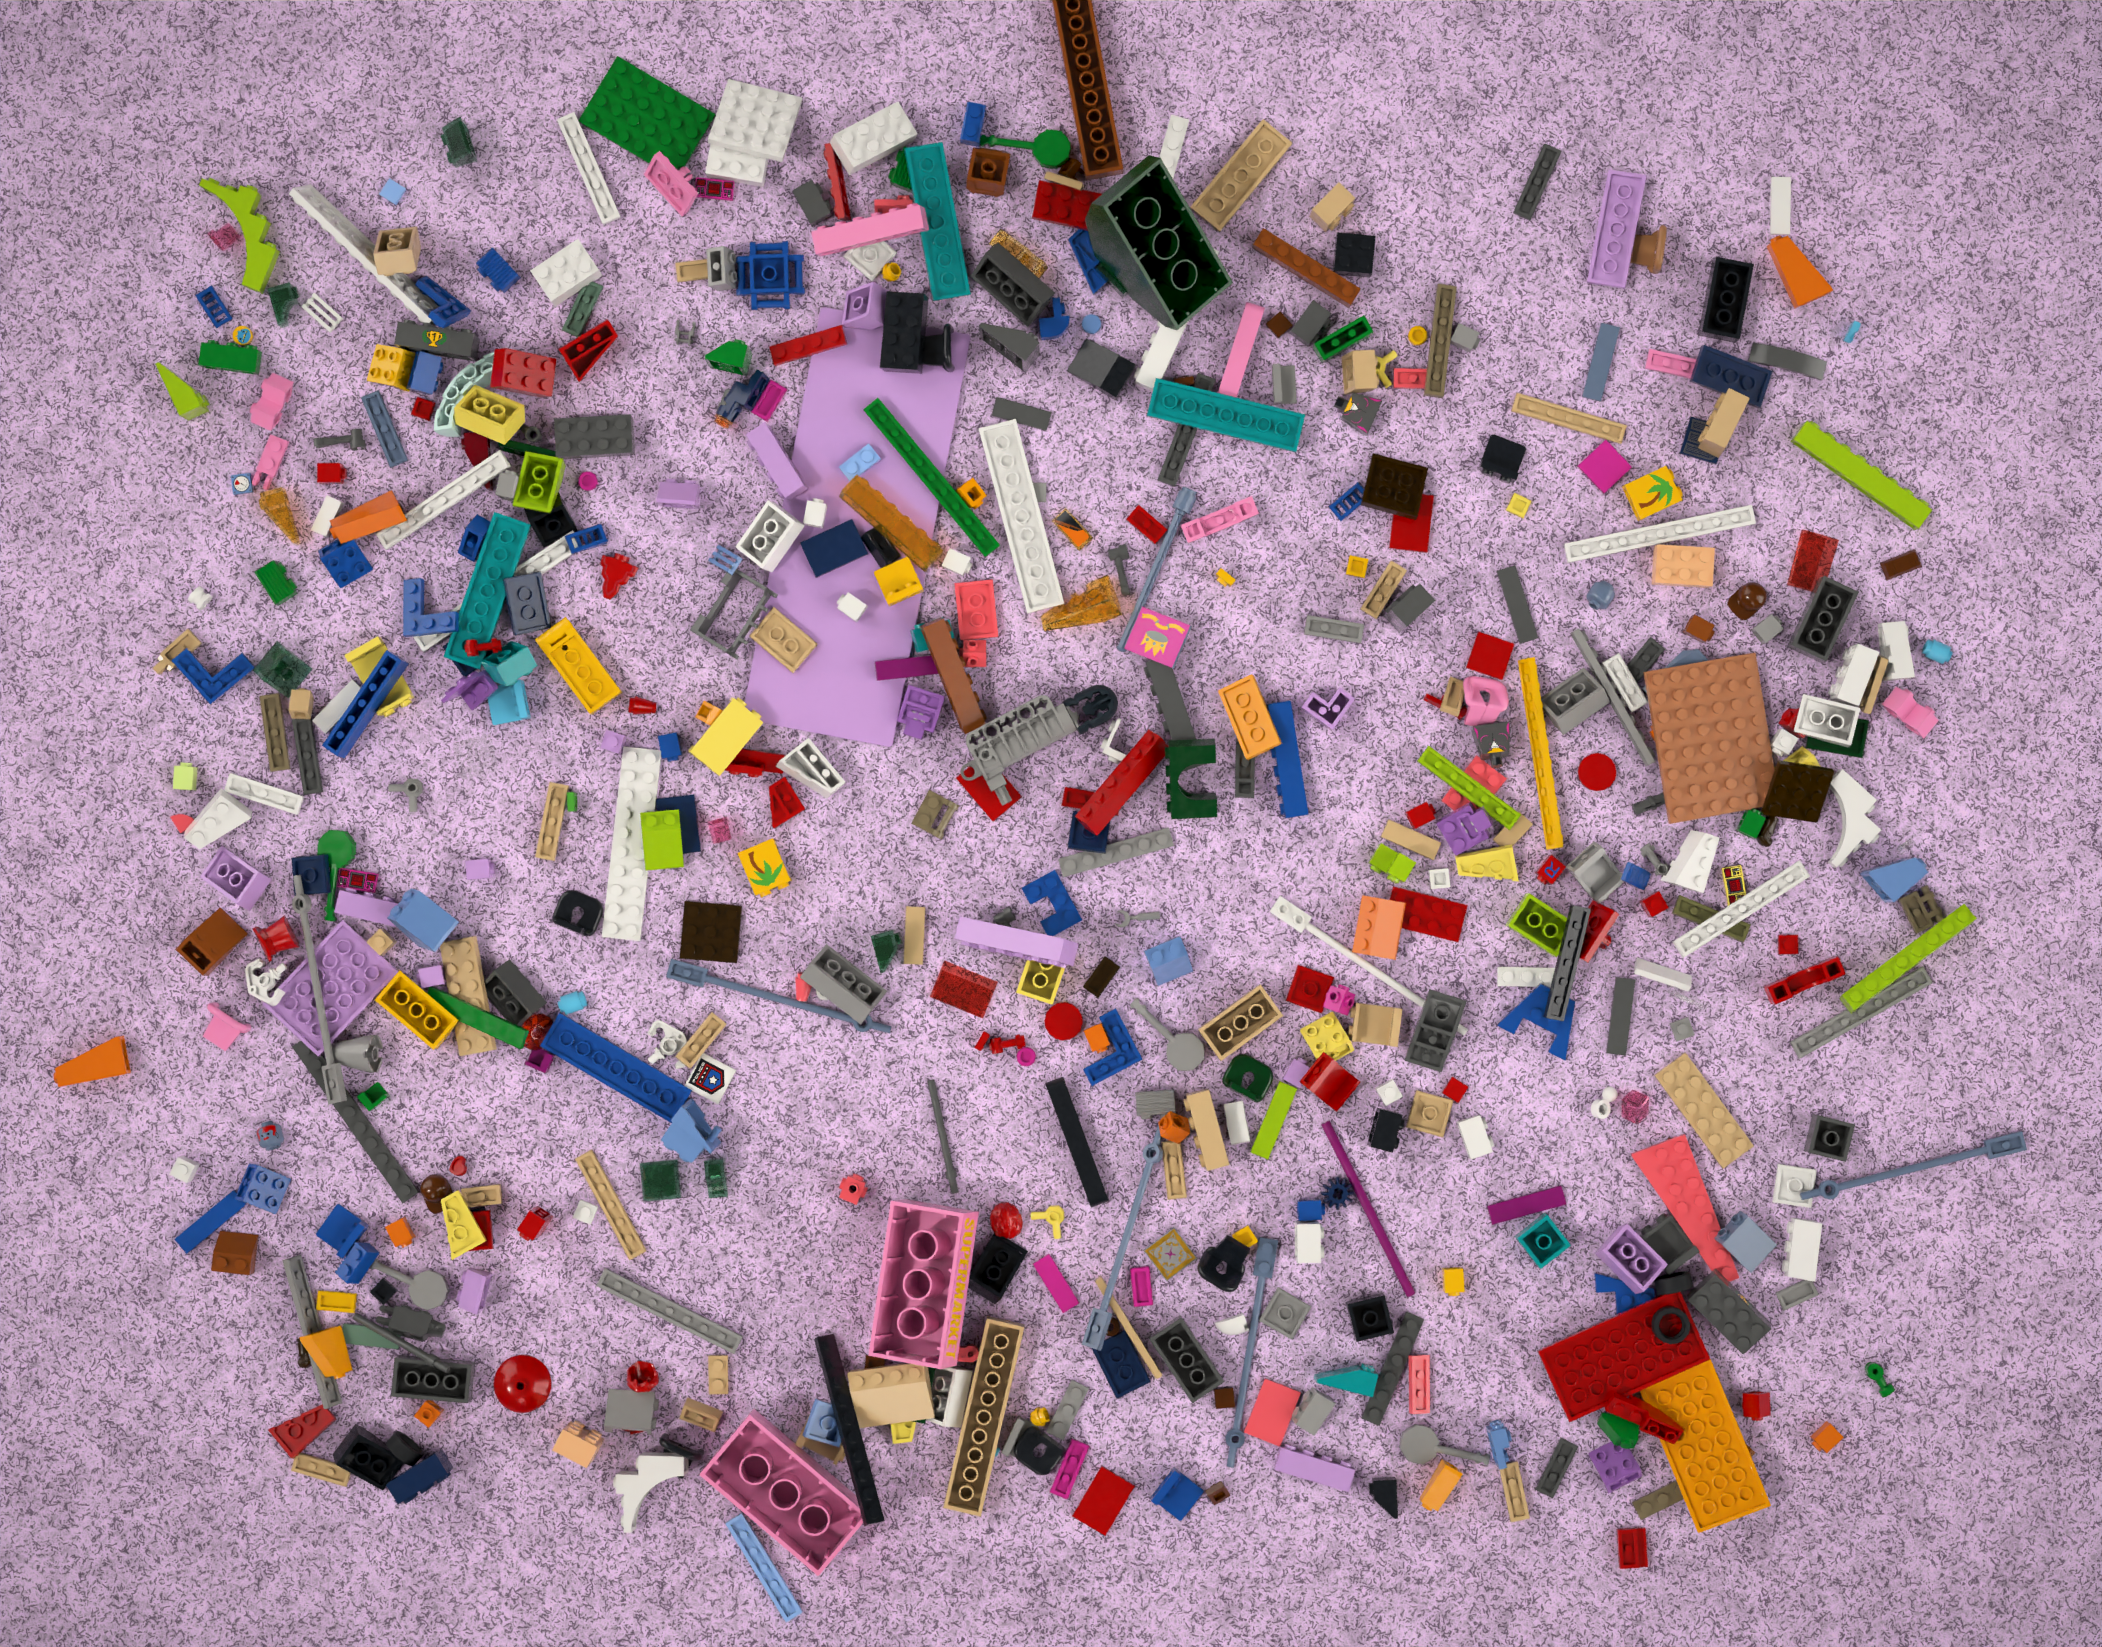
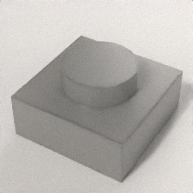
M1688 1017L1669 1023L1676 1042L1695 1035Z

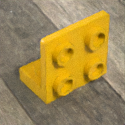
M377 344L367 381L393 386L409 392L410 390L407 389L415 353L402 348Z
M909 557L874 571V575L889 607L924 591Z

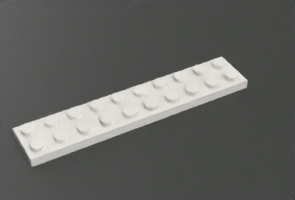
M309 184L295 187L290 191L289 195L293 197L294 202L302 206L311 218L316 219L326 232L331 233L335 237V241L343 245L352 257L358 259L367 271L372 272L379 283L390 289V293L394 297L399 298L408 310L413 311L418 316L420 322L434 324L433 320L428 316L432 310L439 306L429 296L422 294L420 289L415 286V283L406 274L378 275L373 255L375 245L318 190Z
M1016 419L979 428L1027 614L1063 605L1064 600Z
M623 746L602 937L641 941L648 870L645 871L640 813L655 812L661 765L660 750Z

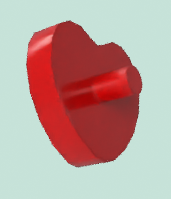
M457 1156L452 1161L449 1168L452 1174L463 1176L466 1173L465 1157Z

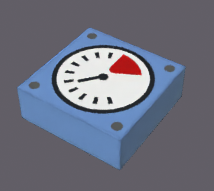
M251 473L231 475L233 495L253 493Z

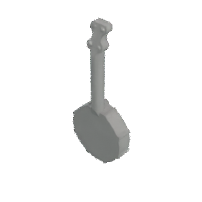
M1135 999L1130 1004L1131 1008L1137 1009V1014L1142 1015L1169 1041L1166 1050L1167 1061L1178 1071H1194L1204 1060V1044L1193 1033H1181L1174 1036L1146 1009L1145 1005H1140L1139 999Z
M377 1258L370 1266L372 1270L377 1269L410 1285L408 1290L413 1304L425 1310L443 1305L450 1292L445 1276L433 1270L421 1272L415 1275L414 1278H411L380 1263Z
M1414 1424L1405 1431H1402L1399 1448L1409 1462L1424 1465L1436 1457L1437 1453L1473 1460L1477 1464L1483 1462L1485 1465L1489 1464V1454L1482 1455L1480 1452L1472 1453L1439 1445L1440 1441L1431 1427Z

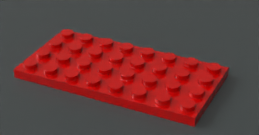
M1681 1292L1655 1297L1537 1350L1569 1422L1605 1407L1614 1392L1628 1397L1710 1360ZM1662 1307H1677L1687 1315L1690 1321V1330L1683 1341L1677 1344H1668L1662 1342L1654 1335L1651 1327L1652 1317ZM1666 1314L1660 1320L1659 1327L1664 1335L1669 1337L1675 1336L1681 1331L1682 1322L1677 1315Z

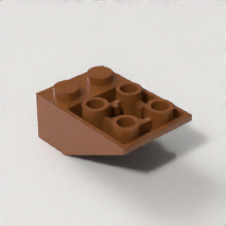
M220 907L188 935L175 950L202 976H209L248 933Z

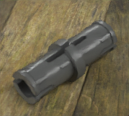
M1662 792L1655 796L1650 795L1643 801L1631 804L1635 815L1637 816L1649 810H1656V807L1665 804L1664 793Z

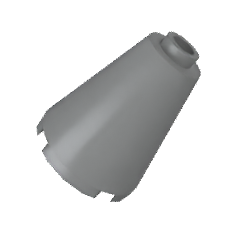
M367 1035L331 1044L334 1063H340L343 1066L368 1073L378 1072L381 1067L382 1057H378L379 1049H383L378 1035Z

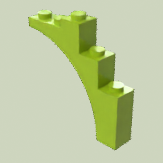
M202 178L199 186L224 201L241 225L247 251L246 270L242 285L263 294L280 251L276 249L275 244L267 241L263 244L271 223L262 214L256 213L254 215L262 195L257 192V188L250 185L246 187L240 185L239 189L226 185L225 188L220 186V182L212 178L205 180Z

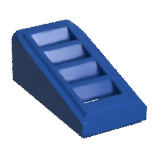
M212 285L195 295L216 328L233 319ZM210 293L213 294V297L206 301L202 299ZM216 299L218 303L208 308L207 304ZM219 306L222 308V310L212 315V310ZM223 313L227 316L224 320H215L216 317Z
M1359 481L1329 506L1340 521L1361 505L1362 499L1354 491L1357 488L1363 495L1364 487ZM1350 493L1357 500L1356 504L1348 497ZM1344 498L1351 505L1350 509L1342 502ZM1338 503L1345 510L1342 516L1340 514L1341 511L1336 507Z
M601 524L565 536L571 554L596 548L608 542ZM594 532L598 535L599 540L597 541L594 537ZM587 534H589L591 537V543H589L587 539ZM580 536L583 537V540L585 542V545L583 546L579 539ZM572 538L576 539V542L578 544L577 548L574 547Z
M1628 862L1621 880L1632 887L1645 890L1651 874L1643 868Z

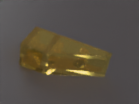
M280 487L260 493L259 505L261 510L265 511L294 544H301L286 489Z

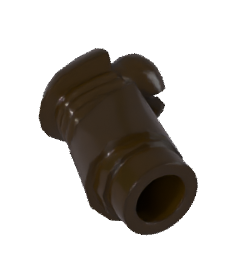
M1769 815L1766 817L1756 838L1761 846L1769 847L1772 844L1771 836H1773L1779 820L1777 817Z
M298 1338L297 1346L300 1357L298 1365L301 1368H309L312 1365L308 1351L301 1343L300 1338Z

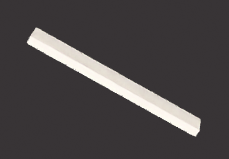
M501 450L497 451L405 513L407 521L382 529L376 533V536L385 550L390 549L497 477L499 473L511 467L510 463Z
M1797 861L1674 940L1673 944L1682 958L1686 957L1809 878L1810 875L1801 861Z

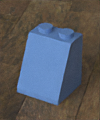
M1915 857L1905 858L1862 871L1860 875L1885 903H1894L1923 878L1928 871L1924 861Z
M412 888L404 893L400 903L392 908L390 915L387 917L418 947L433 952L437 951L459 923L422 892Z
M1180 936L1144 950L1158 986L1193 972Z

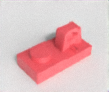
M898 195L897 200L874 199L875 213L882 212V214L889 213V209L900 208L901 210L907 208V205L913 204V200H910L909 195Z

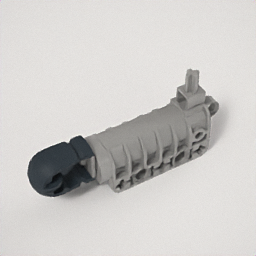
M1094 685L1075 694L1074 698L1069 697L1057 707H1054L1049 697L1041 695L971 731L966 736V745L974 760L962 766L960 772L962 778L966 781H971L983 776L991 792L995 791L1002 806L1009 803L1012 799L1005 787L1007 783L1002 775L1004 769L1075 731L1082 735L1089 728H1095L1111 719L1118 707L1115 693L1105 685ZM1099 693V695L1095 696V700L1090 703L1088 701L1092 699L1094 694ZM1087 698L1085 706L1082 707L1085 715L1090 714L1094 716L1095 711L1098 709L1101 711L1108 709L1104 714L1099 712L1096 718L1091 721L1087 720L1083 725L1079 726L1077 719L1080 717L1077 712H1072L1069 707L1072 705L1076 706L1080 701ZM1040 701H1042V703H1047L1045 707L1046 709L1040 707L1036 709L1037 714L1034 713V709L1031 705H1033L1034 708H1036L1039 706ZM1028 710L1031 716L1027 719L1022 718L1020 712ZM1014 714H1017V719L1020 723H1017V720L1012 722V727L1006 725L1002 727L1003 732H1000L997 723H1000V726L1005 724L1006 719L1012 721L1015 719ZM988 728H994L997 734L991 737L986 734ZM980 732H983L986 741H983V738L978 740V745L970 744L972 737L978 739L981 737ZM972 767L975 770L974 776L966 777L963 773L964 769Z

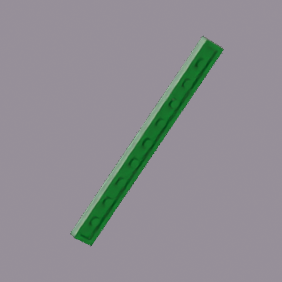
M877 398L864 408L863 411L982 555L986 558L996 550L1000 544L881 400Z

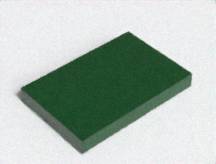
M1858 718L1852 744L1849 747L1807 736L1805 748L1863 758L1869 720Z

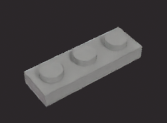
M1307 615L1304 635L1361 644L1364 624Z
M1071 1380L1048 1426L1047 1433L1064 1440L1089 1390L1088 1387Z

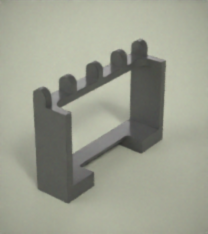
M736 569L733 575L726 572L721 580L726 585L708 615L704 617L700 614L690 631L738 660L739 656L735 653L741 643L748 644V641L744 639L751 627L758 628V625L754 623L762 610L766 613L769 609L764 606L770 596L777 598L778 594ZM742 577L762 589L764 595L732 646L727 649L705 634Z

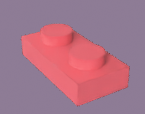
M1394 368L1393 388L1424 389L1427 369Z

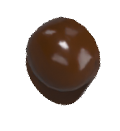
M1746 583L1729 598L1727 606L1740 620H1747L1765 604L1767 599L1766 590L1759 583Z
M432 1174L423 1180L420 1187L421 1194L429 1211L433 1214L443 1212L441 1199L453 1193L448 1180L442 1175Z

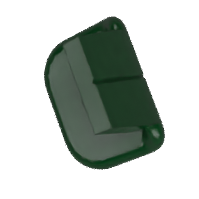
M1240 1054L1235 1056L1223 1075L1222 1082L1225 1087L1258 1103L1263 1100L1273 1081V1072L1266 1064L1249 1055ZM1246 1072H1252L1254 1080L1245 1089L1241 1086L1243 1075Z

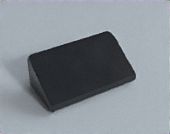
M880 524L861 536L862 541L880 568L889 565L901 557Z

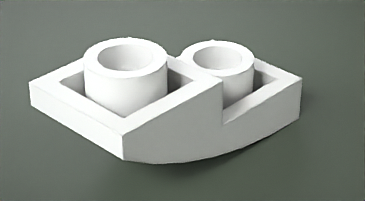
M1243 1101L1224 1104L1231 1145L1250 1142Z

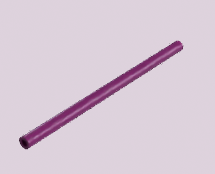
M1330 1120L1321 1124L1406 1296L1414 1295L1415 1291Z

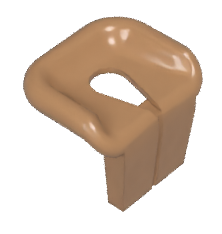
M1661 225L1659 230L1655 231L1652 235L1635 236L1630 263L1647 266V269L1653 274L1660 272L1667 235V227L1665 225Z

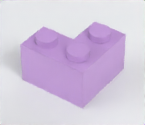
M1340 687L1329 702H1326L1312 692L1300 709L1332 731L1355 698Z

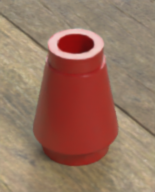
M637 696L635 698L630 697L628 712L633 713V715L655 714L657 702Z

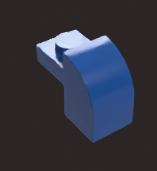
M1060 297L1052 298L1054 317L1039 319L1041 340L1059 338L1068 329L1070 316H1062V314H1065L1064 302L1060 303Z

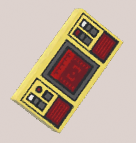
M1741 865L1721 868L1728 906L1746 895Z

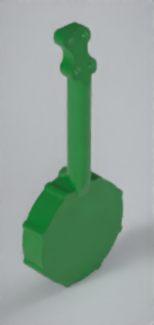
M1046 129V131L1034 138V142L997 138L995 135L990 137L982 135L980 140V146L982 147L988 144L990 147L998 145L1030 149L1038 164L1049 169H1058L1069 161L1071 153V142H1069L1062 131Z
M329 830L318 840L317 855L328 854L331 893H328L327 906L324 908L327 913L325 916L326 921L337 920L334 915L338 869L345 868V866L350 864L355 859L356 842L348 831Z

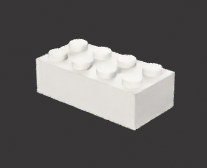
M896 102L834 134L830 144L848 174L851 175L912 143L918 133L899 102Z

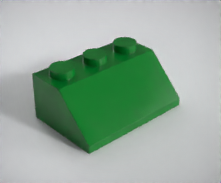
M734 339V342L728 341L706 354L705 360L710 368L747 376L753 354L748 345L745 344V341Z

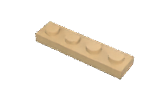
M549 782L536 858L555 861L567 801V792L569 790L568 785Z

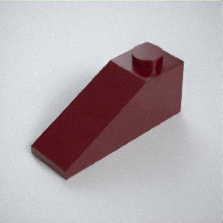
M475 432L464 433V438H461L462 450H465L473 467L491 456L490 439ZM493 479L485 484L486 489L489 491H493Z

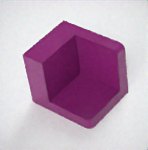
M534 1046L528 1060L524 1064L543 1073H548L555 1055Z

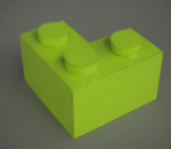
M1382 843L1378 845L1368 862L1372 865L1370 869L1378 874L1381 871L1388 875L1387 879L1395 884L1399 882L1404 883L1416 864L1415 861L1401 853L1395 852Z

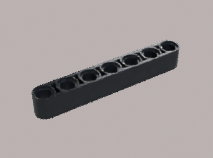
M1064 1077L1045 1083L1090 1207L1108 1202L1109 1199Z

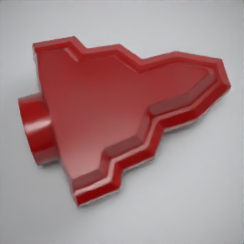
M615 553L614 557L602 555L600 565L603 567L601 575L605 579L602 586L604 598L611 600L619 592L620 587L628 583L630 577H635L639 568L629 563V557Z

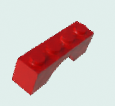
M1832 956L1765 985L1763 988L1770 1004L1776 1005L1804 990L1832 981L1846 973L1839 957Z

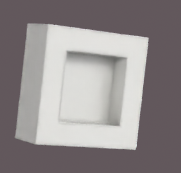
M1448 868L1428 870L1430 889L1450 887Z
M580 1200L573 1218L591 1225L598 1206Z

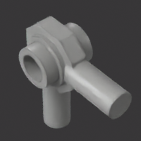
M407 779L404 784H389V792H404L409 797V812H417V797L423 793V783L419 779Z

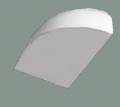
M1243 1313L1215 1322L1217 1329L1227 1335H1238L1249 1331Z

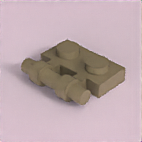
M1928 885L1920 888L1923 893L1922 896H1919L1917 891H1913L1898 899L1915 934L1933 926L1932 917L1935 916L1937 922L1944 919L1943 911L1940 906L1938 907L1934 899L1935 895L1933 891H1930ZM1925 901L1928 902L1931 908L1929 912H1927L1923 904Z

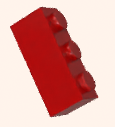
M537 1206L528 1212L517 1231L520 1232L519 1235L527 1241L531 1239L533 1241L542 1235L554 1216Z

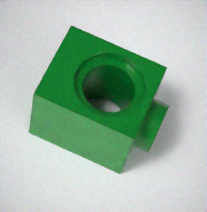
M1754 808L1745 810L1742 816L1743 820H1740L1736 831L1751 839H1756L1766 818L1761 816L1762 812Z

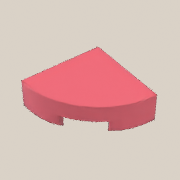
M184 814L171 816L180 833L185 832L194 821V818Z

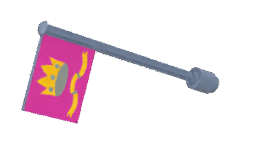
M1182 487V490H1179L1172 506L1175 509L1174 517L1118 646H1116L1120 652L1128 650L1173 669L1192 626L1147 609L1144 606L1183 516L1185 517V514L1190 515L1197 497L1195 496L1197 492L1187 487Z

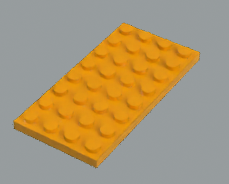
M1711 1359L1640 1391L1645 1402L1662 1411L1684 1429V1432L1675 1444L1660 1439V1442L1698 1533L1771 1506Z

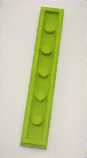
M1430 746L1425 749L1417 760L1418 763L1477 807L1481 808L1484 806L1489 816L1508 830L1513 827L1521 816L1520 813Z

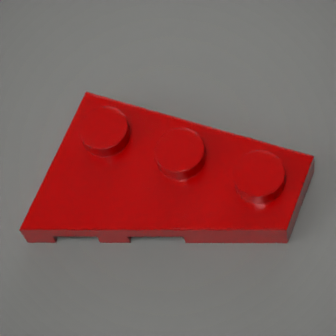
M322 1404L302 1413L294 1419L283 1422L279 1426L272 1427L268 1431L290 1458L294 1459L336 1420V1417L329 1409H324Z

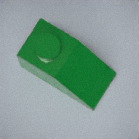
M1601 1412L1597 1425L1612 1443L1624 1449H1634L1638 1442L1639 1425L1614 1414Z

